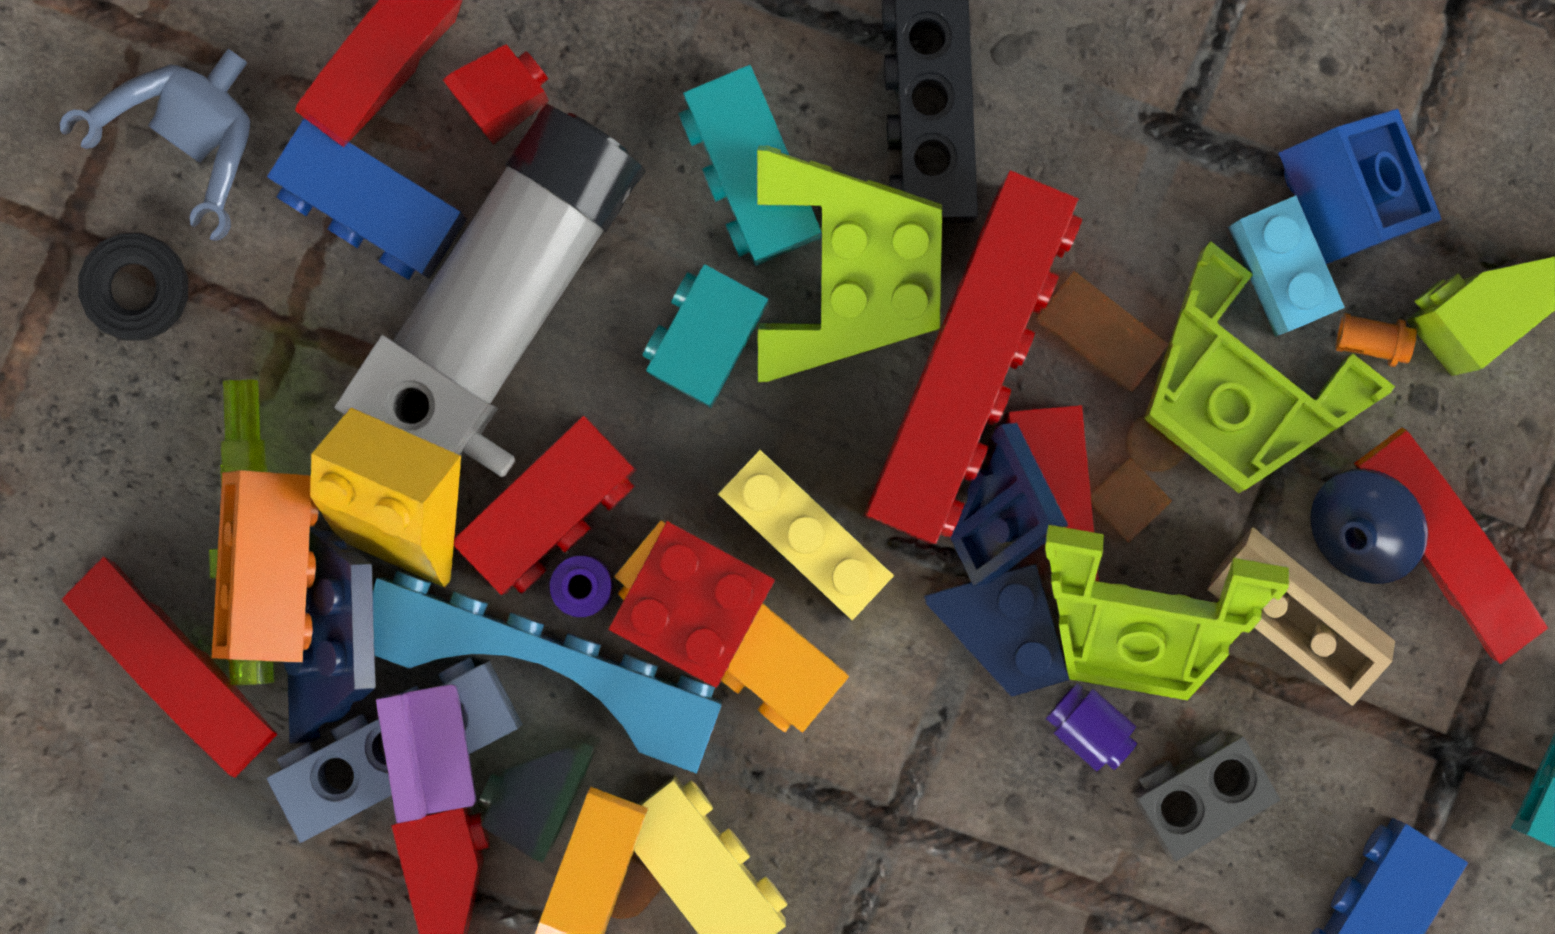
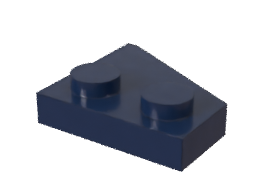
M1017 423L1002 424L995 429L991 439L998 445L987 469L979 470L975 480H972L968 488L967 502L950 537L973 586L990 584L1046 543L1048 525L1065 528L1069 526Z

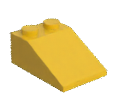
M350 408L311 454V499L333 532L343 539L346 544L444 588L450 582L461 456L361 411Z

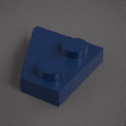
M1036 564L1007 571L990 584L973 586L972 582L923 595L925 604L931 611L937 615L1011 697L1069 680Z

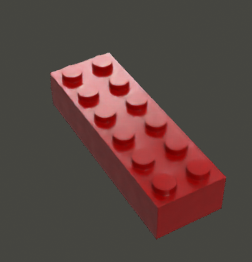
M1010 170L995 195L864 511V517L929 544H936L940 535L945 537L952 536L965 504L955 499L963 479L967 481L975 480L988 449L987 445L979 442L986 423L993 426L995 422H999L1009 400L1012 389L1002 385L1009 367L1016 370L1018 365L1022 366L1033 342L1035 332L1026 328L1032 312L1039 314L1041 309L1046 308L1058 281L1059 275L1049 271L1055 256L1062 259L1065 252L1070 251L1083 218L1073 215L1079 198Z

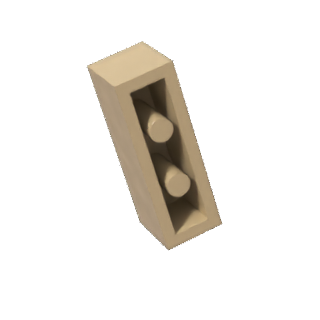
M1254 527L1249 530L1214 571L1207 590L1220 599L1233 558L1289 567V587L1287 592L1280 600L1271 599L1262 609V619L1254 628L1350 705L1353 706L1392 663L1395 647L1394 639Z

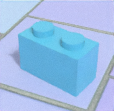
M1297 196L1244 217L1228 227L1245 268L1253 274L1250 280L1275 337L1345 308Z

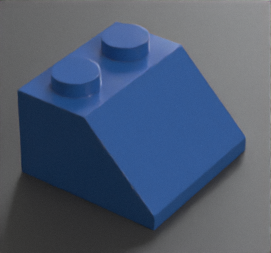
M1398 109L1335 127L1279 152L1285 168L1284 176L1287 186L1297 196L1326 264L1442 220Z

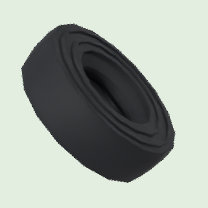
M121 233L100 242L86 256L78 275V297L87 318L102 332L125 341L148 340L165 333L181 317L188 300V275L180 257L165 242L143 233ZM129 264L146 266L152 272L156 281V292L153 299L147 306L138 310L122 308L115 302L111 293V283L114 275L122 267Z

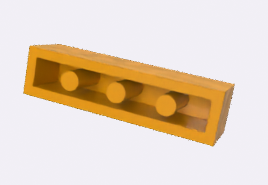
M663 520L657 524L614 576L624 585L617 593L623 600L666 523ZM762 604L721 681L737 694L746 686L760 697L764 702L757 710L783 732H786L793 725L803 733L849 678V675L765 604Z

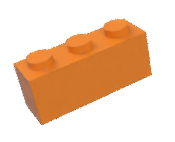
M243 470L222 473L212 658L283 662L303 661V650L308 649L312 638V619L309 613H305L306 588L312 586L316 572L315 556L312 551H309L310 526L313 527L316 524L319 509L310 497L311 475Z

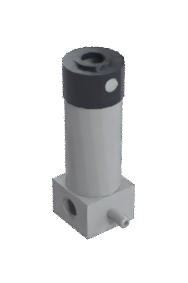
M547 103L544 104L533 124L504 165L506 167L505 171L394 340L381 335L334 408L344 415L350 408H354L460 455V466L468 455L500 477L505 476L515 462L514 456L481 435L498 410L491 402L602 232H607L622 209L627 197L641 180L646 170L628 155L629 152L626 148L594 125L573 113L568 112L566 114ZM425 393L429 400V411L422 421L413 424L407 415L408 403L415 395Z

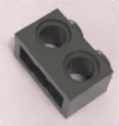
M1218 730L1191 746L1194 756L1173 767L1170 760L1165 761L1146 771L1138 778L1142 786L1132 791L1131 795L1166 855L1175 862L1281 800L1244 736L1235 732L1225 736L1222 730ZM1226 760H1236L1242 770L1240 783L1233 790L1227 792L1219 791L1214 784V772L1217 766ZM1173 791H1185L1190 799L1188 814L1177 822L1165 821L1161 814L1163 799Z

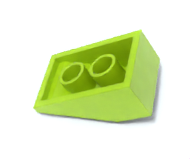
M1555 257L1486 271L1465 279L1459 273L1446 281L1441 279L1415 300L1420 310L1406 321L1412 328H1416L1418 336L1451 376L1481 370L1555 311Z

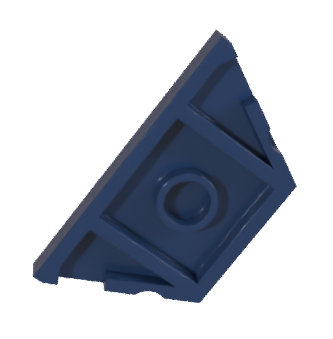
M310 526L309 551L314 553L316 572L312 586L306 588L305 613H309L312 619L311 643L308 649L303 650L302 662H283L288 676L289 743L315 742L320 738L318 728L325 722L339 721L350 711L354 701L363 700L375 689L372 564L357 551L351 552L347 548L345 541L333 531H319L314 526Z

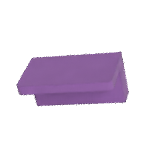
M450 684L387 695L376 699L396 822L402 823L419 820L430 813L473 806L477 799L457 686Z

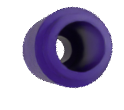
M588 555L570 557L561 562L551 576V597L556 606L564 613L574 617H587L601 611L610 602L614 593V578L609 567L596 557ZM575 575H585L592 583L591 593L586 598H576L569 590V583Z
M1076 683L1045 718L1056 728L1053 734L1096 772L1105 764L1112 770H1115L1138 744L1130 737L1136 725L1095 689L1092 688L1088 692L1079 683Z

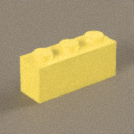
M761 450L754 455L718 494L851 620L894 577L888 569Z
M674 776L638 804L648 808L634 851L698 934H777L786 927V919L781 910L788 905L766 876L759 882L753 877L743 864L750 858L748 851L729 828L721 834L706 816V814L713 810V807L692 780L683 786L678 778Z

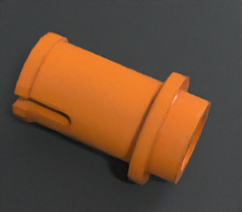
M1344 313L1339 324L1335 348L1336 351L1340 352L1348 351L1387 359L1388 366L1396 367L1398 362L1409 364L1415 347L1417 330L1416 328L1406 327V321L1398 319L1396 324Z

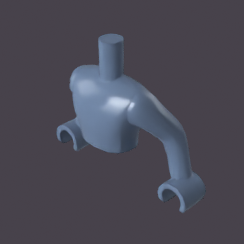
M227 49L208 77L173 64L144 73L119 85L86 112L83 110L67 112L60 121L61 133L67 135L78 121L87 120L89 132L82 140L81 147L84 149L93 148L102 138L103 126L133 106L152 97L160 96L156 112L148 124L151 129L199 163L213 149L219 146L204 202L192 209L189 218L190 225L196 227L206 213L216 212L219 217V224L212 232L210 240L217 241L223 239L231 228V220L228 213L224 210V206L245 151L251 123L249 116L227 91L248 62L230 49Z

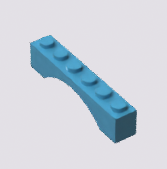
M396 571L393 580L386 577L377 578L372 591L374 656L407 668L439 658L467 654L504 655L541 664L574 680L598 698L625 728L639 753L697 774L723 702L712 697L715 687L682 674L678 684L655 676L658 665L632 655L624 654L621 663L598 655L601 648L600 644L571 633H567L564 642L541 634L545 624L520 614L510 612L507 622L484 614L488 603L453 591L450 601L428 593L431 582L405 572Z

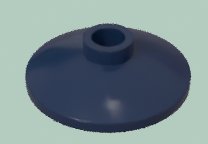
M1364 468L1343 471L1329 479L1314 498L1310 518L1316 544L1331 565L1346 576L1371 584L1390 583L1406 576L1422 559L1428 540V528L1424 512L1410 490L1388 474ZM1354 527L1361 529L1366 534L1367 541L1359 537Z

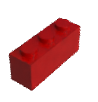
M583 416L454 538V546L500 595L507 594L513 588L522 595L546 573L547 569L540 562L552 550L559 546L566 553L591 530V527L584 520L601 504L608 511L612 510L635 488L628 478L637 469L587 417Z

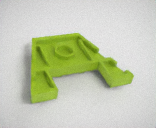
M758 145L757 205H809L822 207L821 323H759L758 382H769L940 329L942 204L869 179L867 182L834 171L832 167L812 160L807 162L783 154L780 149L768 145Z
M1210 241L1199 253L1144 419L1239 494L1353 419L1374 403L1389 395L1395 386L1352 353L1345 357L1314 399L1302 391L1218 324L1219 318L1253 274Z
M1048 525L1046 531L1045 550L1047 559L1050 560L1052 571L1051 583L1054 598L1057 599L1060 616L1059 628L1069 680L1188 701L1229 656V646L1242 632L1249 633L1262 619V609L1272 598L1280 600L1289 587V567L1233 558L1218 602L1193 599L1181 594L1171 595L1131 588L1125 584L1098 582L1094 580L1103 553L1104 534Z

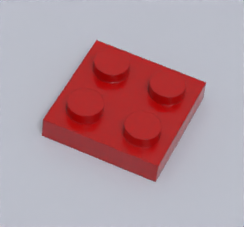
M667 521L608 630L717 688L775 579Z

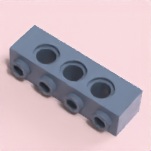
M470 657L438 674L443 683L442 686L454 684L458 688L469 754L515 731L523 725L490 661L475 667ZM416 685L405 692L415 691L419 689ZM361 714L331 730L336 742L317 752H314L310 742L277 759L282 770L266 779L300 843L392 795L386 758L381 754L378 745L381 736L379 719L368 724L364 714ZM331 758L344 759L351 765L354 772V781L349 789L339 790L328 783L325 776V768Z

